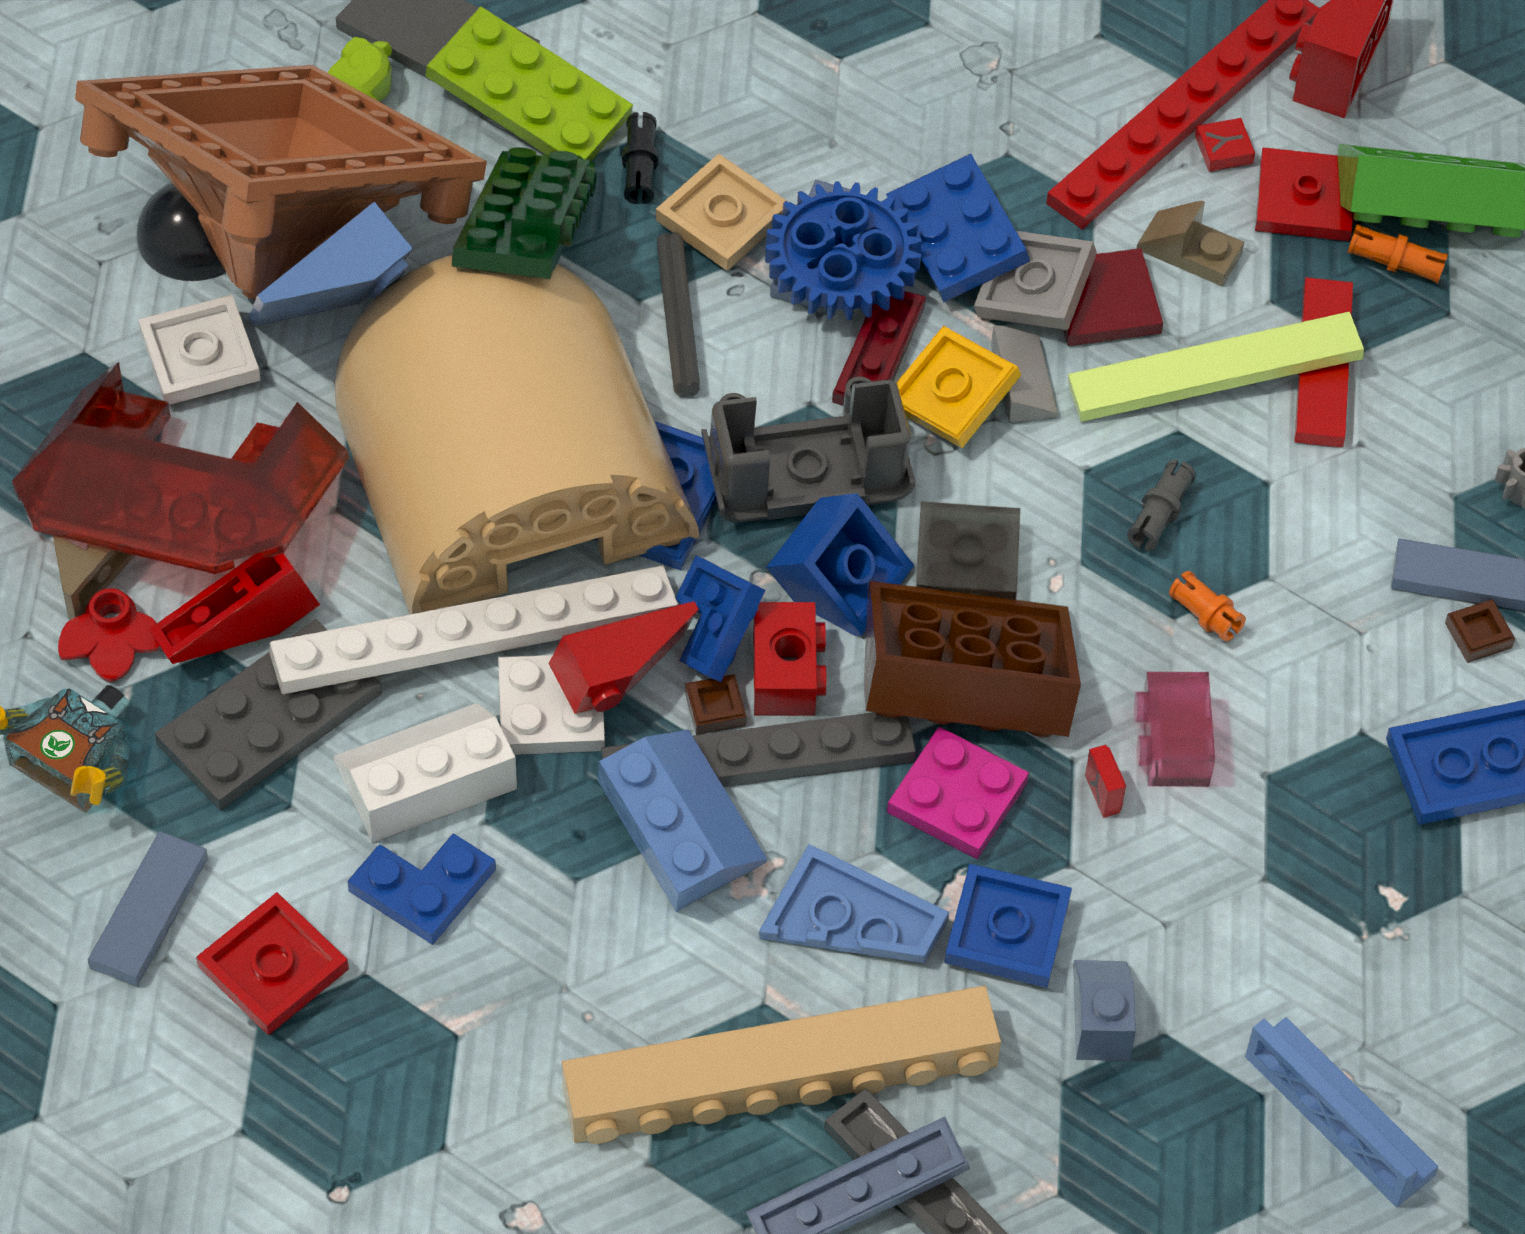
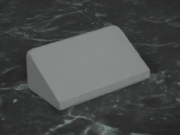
M993 326L992 352L1018 366L1021 377L1003 398L1009 423L1056 418L1058 413L1039 335L1006 326Z

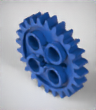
M835 181L833 192L826 193L824 188L817 184L815 185V196L812 198L806 193L799 191L797 205L785 201L783 203V215L774 214L772 217V229H767L765 263H769L770 279H778L779 293L792 290V305L799 304L804 300L809 301V314H813L821 306L826 308L827 319H832L836 310H843L847 320H852L854 309L860 308L863 314L869 318L872 316V305L875 303L887 311L890 307V296L902 300L904 298L905 286H914L915 272L920 270L922 240L917 237V223L908 222V209L902 208L894 211L895 197L893 196L886 198L882 202L877 200L878 188L876 187L870 190L867 195L860 194V184L857 182L854 183L850 192H844L839 181Z

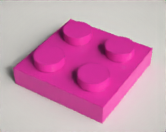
M938 727L888 801L887 813L978 860L1027 785L1029 772Z

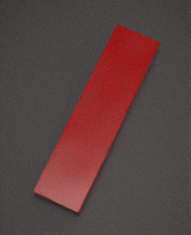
M1305 277L1301 322L1350 312L1352 316L1353 282ZM1349 362L1298 374L1294 442L1343 448L1346 435Z

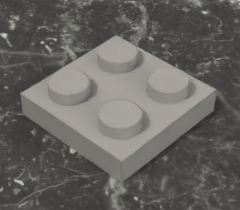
M1016 231L1027 249L1030 262L982 284L974 304L977 316L980 318L1068 330L1097 254L1094 242Z

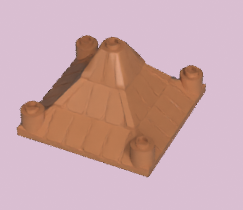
M314 65L77 81L75 100L84 106L80 142L88 147V152L99 157H115L118 151L128 148L129 137L146 147L151 160L199 213L198 219L231 282L239 289H242L244 296L251 299H256L258 294L373 202L384 213L399 205L401 198L421 194L420 208L428 213L430 220L442 224H454L457 222V218L468 215L473 182L484 180L486 160Z

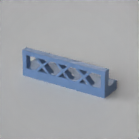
M1287 1017L1274 1027L1264 1018L1252 1028L1245 1058L1396 1208L1436 1175L1439 1166Z

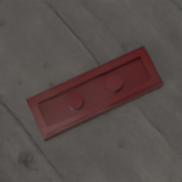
M908 291L904 292L902 300L890 296V307L887 311L876 303L872 305V316L869 318L866 316L833 390L832 403L843 406L846 384L854 377H865L872 382L881 380L894 381L925 309V296Z

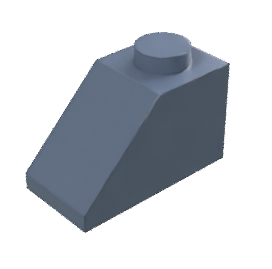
M1074 960L1076 1060L1130 1061L1136 1033L1134 982L1127 961Z

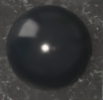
M172 182L160 188L150 197L139 216L136 233L137 245L142 258L156 272L176 280L201 281L222 275L226 271L198 219L199 213Z

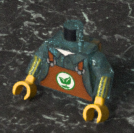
M106 685L92 701H89L72 689H62L52 698L47 697L20 707L3 709L0 706V735H5L3 741L9 765L79 810L87 813L93 804L99 805L101 803L102 796L122 788L127 782L131 750L127 744L124 724L118 719L129 706L127 698L117 688Z

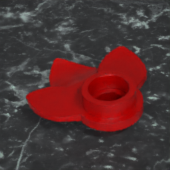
M115 588L100 590L90 599L86 606L85 614L69 620L63 627L58 641L59 657L61 660L89 657L91 667L100 678L108 682H115L123 678L130 671L136 652L151 653L159 650V644L149 631V628L157 623L152 617L136 611L134 601L121 590ZM110 613L119 614L118 616L113 618H104L107 614Z

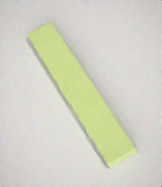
M1345 312L1068 374V386L1079 419L1083 422L1362 360L1364 348L1350 312Z

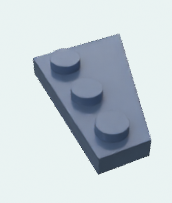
M808 844L761 926L759 938L925 964L949 921V912Z

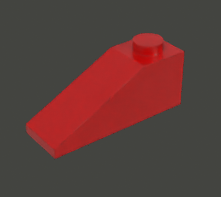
M272 541L149 628V631L170 662L176 664L279 635L320 606V603L277 543Z
M695 601L563 636L548 664L574 714L591 709L602 712L620 703L623 697L684 636L699 610Z

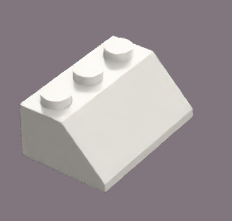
M478 703L333 756L336 767L372 843L517 789L516 757L496 716Z

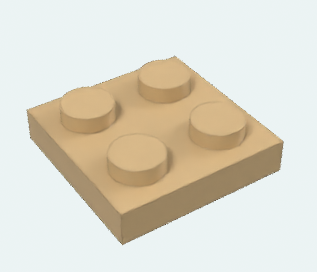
M717 154L656 208V221L671 232L679 233L684 241L728 271L766 237L767 229H772L773 215H783V203L787 200L721 154Z

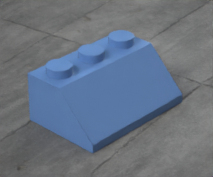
M689 730L643 737L599 761L598 782L676 912L767 863V858Z

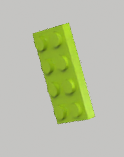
M481 6L426 67L425 76L547 155L553 151H568L591 162L632 113V103Z

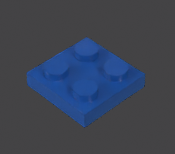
M969 863L944 963L1048 988L1072 888Z

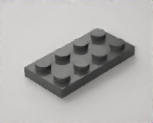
M315 619L291 637L327 631V629ZM268 652L154 733L156 744L221 811L382 694L381 683L375 677H368L282 694L270 652Z

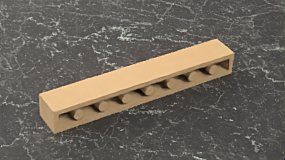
M985 985L561 1061L562 1087L574 1143L588 1141L593 1144H602L614 1140L618 1135L641 1131L645 1134H657L668 1130L672 1125L694 1121L698 1124H712L722 1120L727 1115L744 1112L762 1115L774 1111L779 1106L799 1102L805 1105H817L828 1101L832 1096L849 1093L859 1094L865 1088L871 1094H875L888 1086L908 1083L911 1086H922L935 1081L938 1077L959 1073L967 1077L977 1076L985 1073L990 1068L997 1067L1001 1040Z

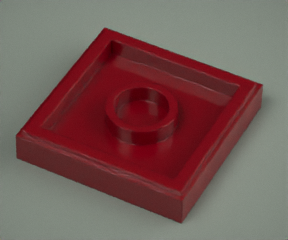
M1142 248L1096 254L1069 329L1063 330L1067 345L1074 346L1162 334L1163 320Z

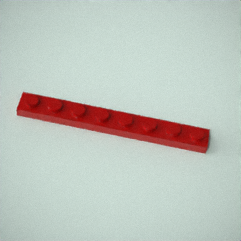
M1268 0L1055 185L1047 194L1046 204L1080 229H1084L1196 130V126L1202 125L1298 39L1303 24L1312 25L1319 7L1309 0Z

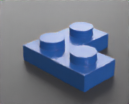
M696 555L675 598L680 604L695 601L699 609L697 613L701 616L679 661L721 682L728 667L735 658L736 650L751 620L758 611L759 603L766 590Z
M454 833L422 870L379 844L347 881L348 891L433 945L495 872L496 862L494 858Z

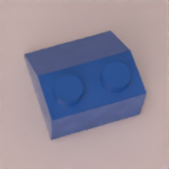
M854 493L819 498L766 568L794 602H815L817 616L854 636H862L866 631L869 582L876 581L900 585L914 567V564L859 494Z

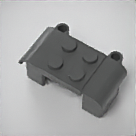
M865 377L850 379L845 387L843 416L755 427L756 397L746 398L739 393H729L724 395L712 408L710 436L707 433V429H701L720 516L726 521L747 522L807 515L821 497L858 493L866 505L889 503L908 496L915 488V478L909 459L911 434L898 385L893 380L872 382Z

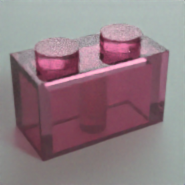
M1147 672L1144 691L1135 692L1134 717L1135 722H1144V735H1138L1137 764L1138 766H1146L1148 786L1209 787L1215 763L1209 672Z

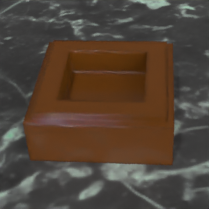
M1493 599L1447 614L1445 624L1467 663L1513 647L1515 637Z
M735 674L724 676L721 682L711 678L685 683V696L696 735L746 726L747 716Z

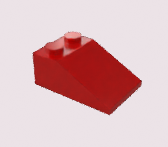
M1330 0L1321 6L1312 25L1303 24L1296 42L1295 50L1301 51L1302 54L1297 55L1289 80L1296 82L1292 101L1345 119L1389 23L1394 0Z

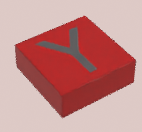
M1242 118L1196 126L1195 138L1209 172L1254 163L1255 151Z
M1105 744L1089 749L1085 771L1086 780L1103 818L1119 814L1123 806L1126 790L1125 781L1110 747H1107Z

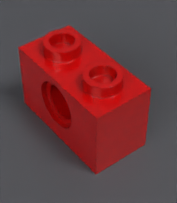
M815 602L759 603L758 611L753 619L754 716H815L816 696H826V665L816 664V653H825L826 625L825 622H816ZM794 657L797 658V660L787 661L782 658Z

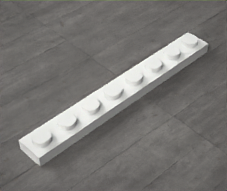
M662 565L271 641L270 657L281 693L287 694L561 640L563 636L674 607L678 604L665 568Z

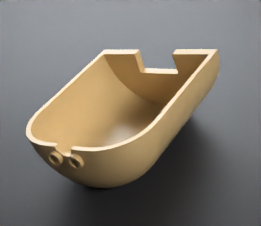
M452 255L422 265L396 280L373 299L352 326L344 342L337 364L335 376L336 410L409 614L477 602L509 593L506 564L598 538V550L604 565L645 554L646 550L650 549V547L658 545L669 547L679 544L681 539L699 538L697 523L613 319L597 294L580 277L565 267L557 264L551 279L452 267Z

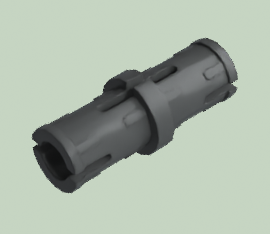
M1170 460L1166 464L1165 470L1155 488H1151L1145 493L1142 499L1143 509L1127 533L1129 542L1137 549L1141 550L1143 543L1148 537L1149 540L1145 545V551H1153L1157 547L1159 539L1168 523L1174 522L1178 518L1182 509L1180 508L1181 501L1196 478L1194 469L1186 462L1182 461L1180 468L1175 474L1174 471L1178 466V460Z

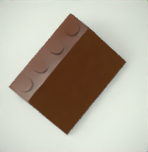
M876 581L869 582L864 666L866 711L876 712L887 718L907 716L927 719L936 724L955 722L977 725L982 729L990 731L1010 729L1029 732L1038 737H1050L1052 735L1069 737L1081 682L1068 606Z

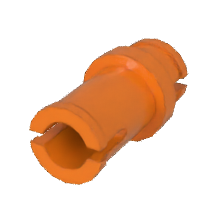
M1191 571L1182 573L1181 578L1186 581V584H1183L1177 578L1169 590L1170 597L1177 600L1199 618L1198 624L1206 632L1211 633L1214 631L1223 641L1233 639L1234 636L1228 631L1229 628L1238 634L1245 624L1246 617L1234 609V602L1229 597L1223 594L1218 596L1196 578Z

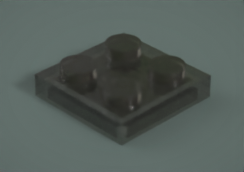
M921 501L915 587L1016 600L1020 508Z

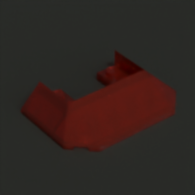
M117 362L81 390L14 477L12 485L19 501H22L26 509L28 520L34 531L211 574H218L234 569V560L260 552L264 559L284 553L349 459V453L298 402L280 427L257 422L231 459L156 442L154 439L171 418L169 403L124 392L120 365Z

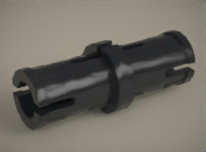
M638 112L629 115L626 121L627 146L622 150V165L626 168L624 197L633 204H638L639 188L643 190V204H647L654 199V170L659 164V152L655 148L657 120L652 114L643 112L642 128L638 127Z

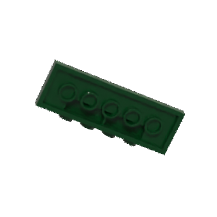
M523 147L502 151L453 246L452 267L551 279L564 247L573 245L575 229H580L582 213H587L589 198L594 196L597 182L595 162H590V160L583 159L581 156L568 151H553L549 155L543 154L542 156L537 155L536 151Z

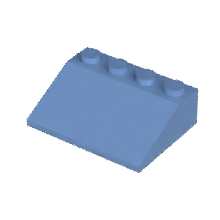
M373 202L258 294L248 319L254 326L357 305L369 296L374 299L405 273V270L409 267L405 260L413 248L378 205Z

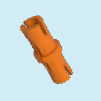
M1360 224L1356 225L1347 251L1348 254H1355L1387 265L1388 271L1396 273L1397 269L1432 280L1435 283L1439 282L1448 256L1446 253H1440L1407 242V236L1399 234L1398 238L1363 227Z

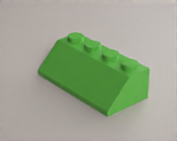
M1339 144L1340 204L1350 212H1354L1353 219L1381 223L1383 215L1400 217V224L1420 228H1428L1429 220L1447 222L1446 229L1468 233L1475 231V225L1493 227L1492 234L1506 237H1521V231L1525 230V164L1348 144Z

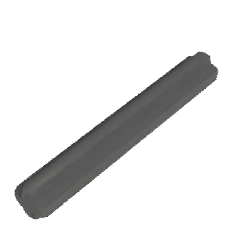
M676 232L671 234L663 233L657 238V251L673 389L678 396H694L700 390V378L683 237Z

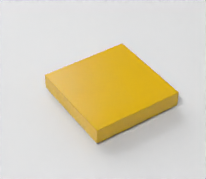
M943 325L896 384L898 385L907 418L963 448L1021 377L1018 366Z

